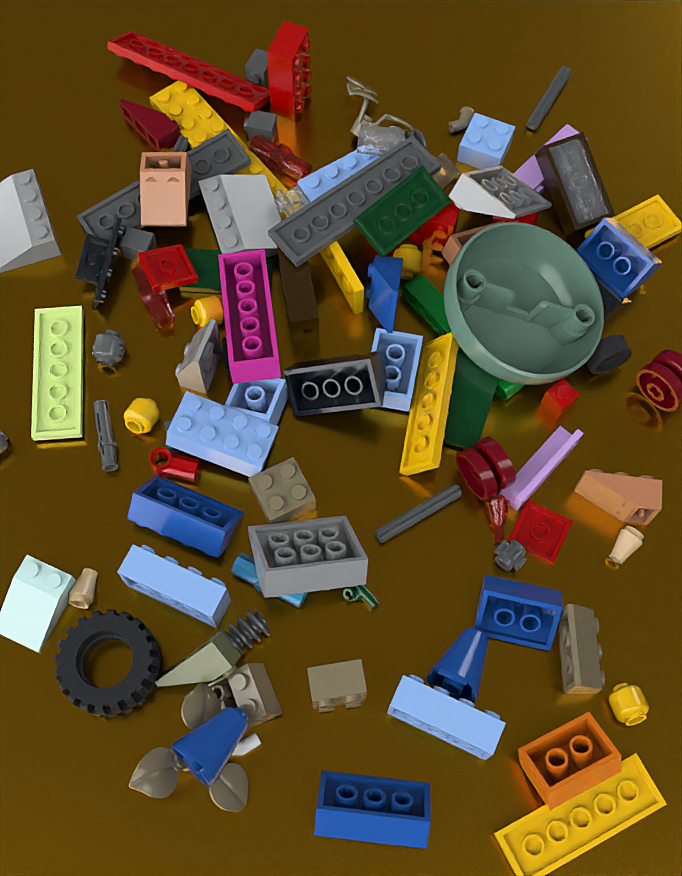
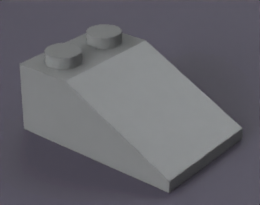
M211 319L194 335L192 342L186 345L184 351L185 358L182 363L178 364L175 373L180 386L204 394L207 393L223 355L216 320Z

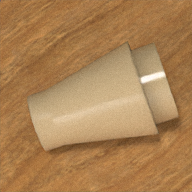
M631 526L621 529L609 557L615 562L623 564L643 544V534Z
M90 568L83 569L82 574L68 593L70 597L68 602L71 605L87 609L89 604L93 603L98 572Z

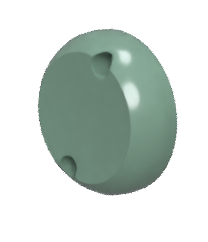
M517 222L500 223L482 229L460 248L446 274L444 306L451 332L464 353L476 365L497 378L522 385L551 383L566 377L586 363L599 344L604 324V308L594 275L581 256L569 244L545 229Z

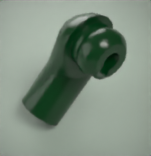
M367 585L345 587L342 590L344 599L364 601L371 610L381 602Z

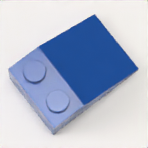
M375 255L374 264L369 263L367 277H371L372 280L371 284L366 286L365 298H369L370 310L387 333H393L403 258Z

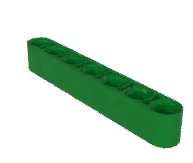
M418 274L401 286L404 298L441 336L451 332L445 314L444 296L425 276ZM499 378L495 393L501 399L508 400L525 385L508 382Z

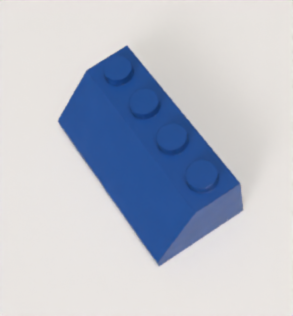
M154 475L133 493L127 519L136 522L139 526L155 530L162 536L176 539L183 545L197 548L209 556L219 557L228 547L244 512L158 475Z
M321 771L315 836L427 849L431 823L430 783Z

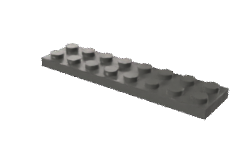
M229 129L224 130L187 152L192 166L189 200L202 193L198 181L217 175H234L252 164L250 157ZM140 179L77 215L76 217L86 233L109 240L114 221L117 217L122 218L121 225L124 226L122 235H125L128 227L139 230L145 227L141 225Z
M411 136L269 229L268 236L292 263L298 267L355 229L357 226L353 220L420 166L423 165L429 174L433 176L441 171V164Z

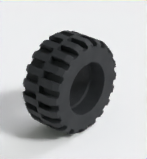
M107 609L106 614H102L98 610L91 613L92 618L87 619L83 616L77 620L79 625L76 628L70 626L65 631L68 637L66 640L60 639L57 645L61 649L60 654H55L54 663L58 666V669L54 670L55 679L60 682L58 687L61 692L67 696V699L81 710L102 718L104 715L110 718L119 717V713L129 714L133 712V707L137 704L142 706L147 701L145 697L148 693H154L157 688L154 685L155 681L162 673L159 669L160 665H162V656L159 653L160 647L157 640L140 619L134 618L125 611H122L120 614L115 609ZM120 640L125 642L133 653L132 667L127 676L118 684L107 688H99L90 683L86 677V663L91 652L97 646L107 641Z

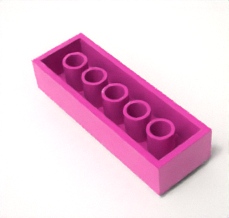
M265 249L218 255L229 367L233 384L281 378Z

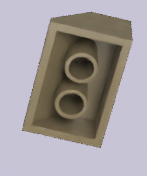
M567 604L562 610L558 622L564 694H597L602 690V686L605 685L604 671L600 670L599 660L602 658V648L600 644H597L596 634L599 632L598 618H594V610L575 604Z

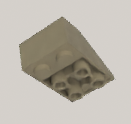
M247 663L236 669L226 678L221 677L208 684L219 699L221 711L229 706L233 709L238 706L248 716L246 722L249 725L247 730L282 714L263 663Z

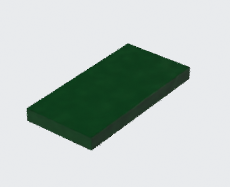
M422 165L358 215L353 222L378 254L384 257L446 207L451 200Z
M184 248L198 276V282L179 286L180 291L222 293L218 255L222 254L221 250ZM274 255L266 258L270 294Z
M461 348L457 352L443 443L462 449L468 447L474 449L475 443L480 440L499 378L476 365Z

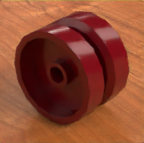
M668 349L657 354L651 363L646 364L636 375V382L642 394L649 402L661 410L671 412L682 405V354Z
M489 436L477 441L474 449L468 447L456 454V463L461 476L470 490L482 501L496 495L498 488L501 490L506 489L516 481V473L507 453L495 439Z

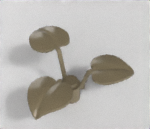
M350 76L346 77L349 95H360L364 98L360 114L350 132L365 140L370 129L374 131L382 121L387 119L399 122L408 127L413 134L416 130L411 124L392 114H384L372 124L373 119L365 115L369 100L377 104L379 103L370 93L376 97L378 94L361 81Z
M202 682L198 683L187 694L181 708L182 719L190 729L197 728L221 712V705L217 695L207 684ZM157 747L150 750L139 762L128 786L153 798H165L174 791L177 785V771L190 770L184 761L181 762L172 749ZM227 763L216 782L209 787L211 799L221 809L238 812L243 810L247 804V775L243 768L236 763Z

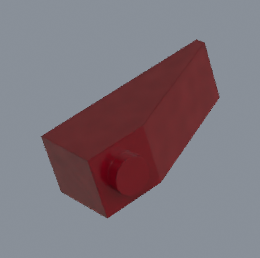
M124 99L119 100L122 115L158 152H165L176 144L181 129L174 119L171 120L166 114Z

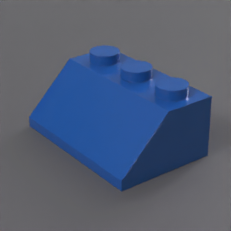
M603 218L576 251L587 266L623 299L646 282L662 264L653 253L614 218Z
M485 574L474 627L483 630L486 637L550 651L563 608L562 592Z

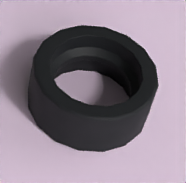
M622 335L609 336L599 341L596 350L588 359L586 365L592 374L606 373L624 364L631 357L632 351Z

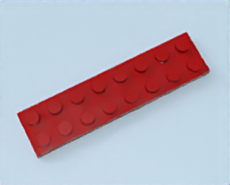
M132 30L108 41L107 49L115 52L117 56L129 58L136 64L151 68L154 72L166 74L172 80L182 81L191 88L205 91L209 96L223 99L225 103L235 104L246 112H254L270 102L269 89Z

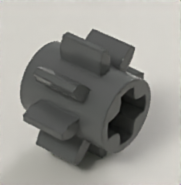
M503 540L495 550V553L498 554L495 557L496 562L506 571H510L512 568L518 571L527 560L524 557L526 554L525 548L515 540H511L509 544L506 540Z

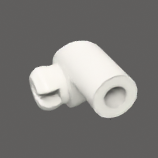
M254 732L242 739L232 755L242 756L259 746L261 742L256 733Z

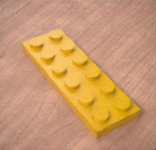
M452 332L426 342L421 346L399 473L405 476L438 468L441 461L455 364L459 345Z
M637 753L621 761V772L551 810L545 804L493 834L516 876H545L667 804Z

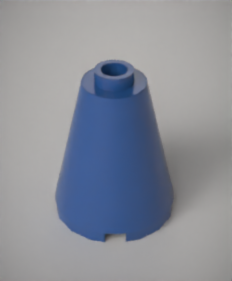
M477 627L466 628L429 671L427 676L428 684L432 686L434 683L436 686L447 690L450 693L449 697L458 701L460 698L474 703L479 694L488 646V638L485 632Z
M229 706L175 741L171 749L181 762L184 761L193 775L206 786L211 787L216 782L249 727L246 722L248 716L238 706L235 709Z

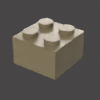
M294 457L248 478L250 489L268 524L289 522L316 509V498Z
M362 659L307 668L313 709L319 708V712H328L335 710V706L345 704L346 708L360 706L361 701L366 700L367 688Z

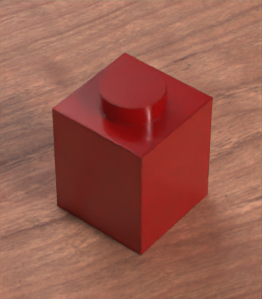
M563 378L545 392L541 404L558 420L575 406L580 394Z

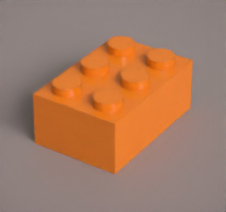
M590 712L518 749L520 766L549 810L621 772V754Z

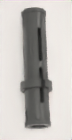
M97 400L93 403L99 438L97 448L102 458V469L114 471L119 466L116 457L117 442L113 437L109 402Z

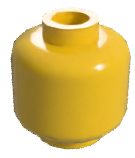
M404 244L394 251L393 257L403 258L401 279L411 280L413 276L421 272L423 254L418 250L417 246Z
M217 296L197 299L191 308V315L195 324L203 327L211 319H214L217 325H221L224 321L223 301L221 302Z
M136 398L124 413L126 427L137 434L149 432L160 417L157 404L149 398Z
M628 683L616 685L613 688L614 692L609 696L608 700L617 721L626 723L627 726L636 725L644 721L649 711V705L640 687L628 685Z

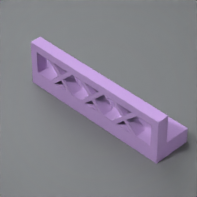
M559 426L516 474L515 483L506 489H502L498 496L518 511L574 449L584 433L577 429L571 435L563 427Z

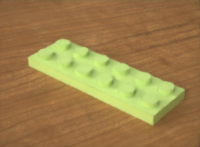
M82 306L35 309L31 437L34 441L83 437L84 310Z

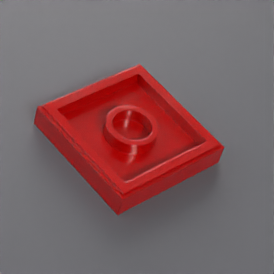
M182 244L138 253L139 262L154 292L198 282V276Z
M528 499L507 542L508 544L511 540L519 542L525 548L526 554L552 566L573 521Z

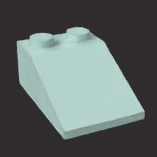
M26 555L13 577L0 611V634L40 653L68 604L70 598L68 593L76 583L75 578L53 566Z

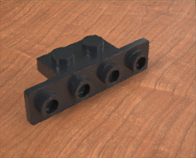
M117 217L114 221L109 240L88 233L85 237L74 278L96 285L91 307L96 308L99 302L103 303L107 290L103 289L104 283L110 280L112 268H109L110 261L115 260L118 252V247L115 246L116 239L121 238L124 226L121 225L122 218Z

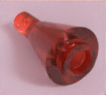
M495 495L490 500L485 501L492 526H494L495 542H502L505 540L504 526L510 500H505L503 495Z

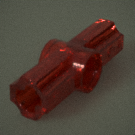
M255 135L251 139L248 149L257 157L266 161L268 167L274 172L281 173L283 171L297 180L310 174L312 165L295 156L287 145L282 143L276 145L260 135Z
M135 264L131 271L139 287L138 290L146 309L149 308L157 328L171 326L176 320L167 301L168 298L165 290L154 292L141 264Z

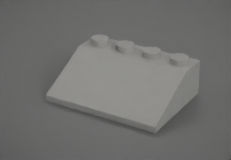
M502 165L462 173L448 196L455 201L454 204L459 209L510 219L542 211L552 206L548 200Z
M30 169L10 175L0 182V273L61 255L42 190L34 170Z
M217 175L198 181L222 254L265 249L266 258L277 254V245L268 236V230L282 220L266 175Z
M346 515L248 526L256 572L264 598L366 584L368 557Z

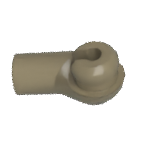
M463 107L460 110V118L449 122L448 125L451 133L468 128L474 116V111L471 107Z

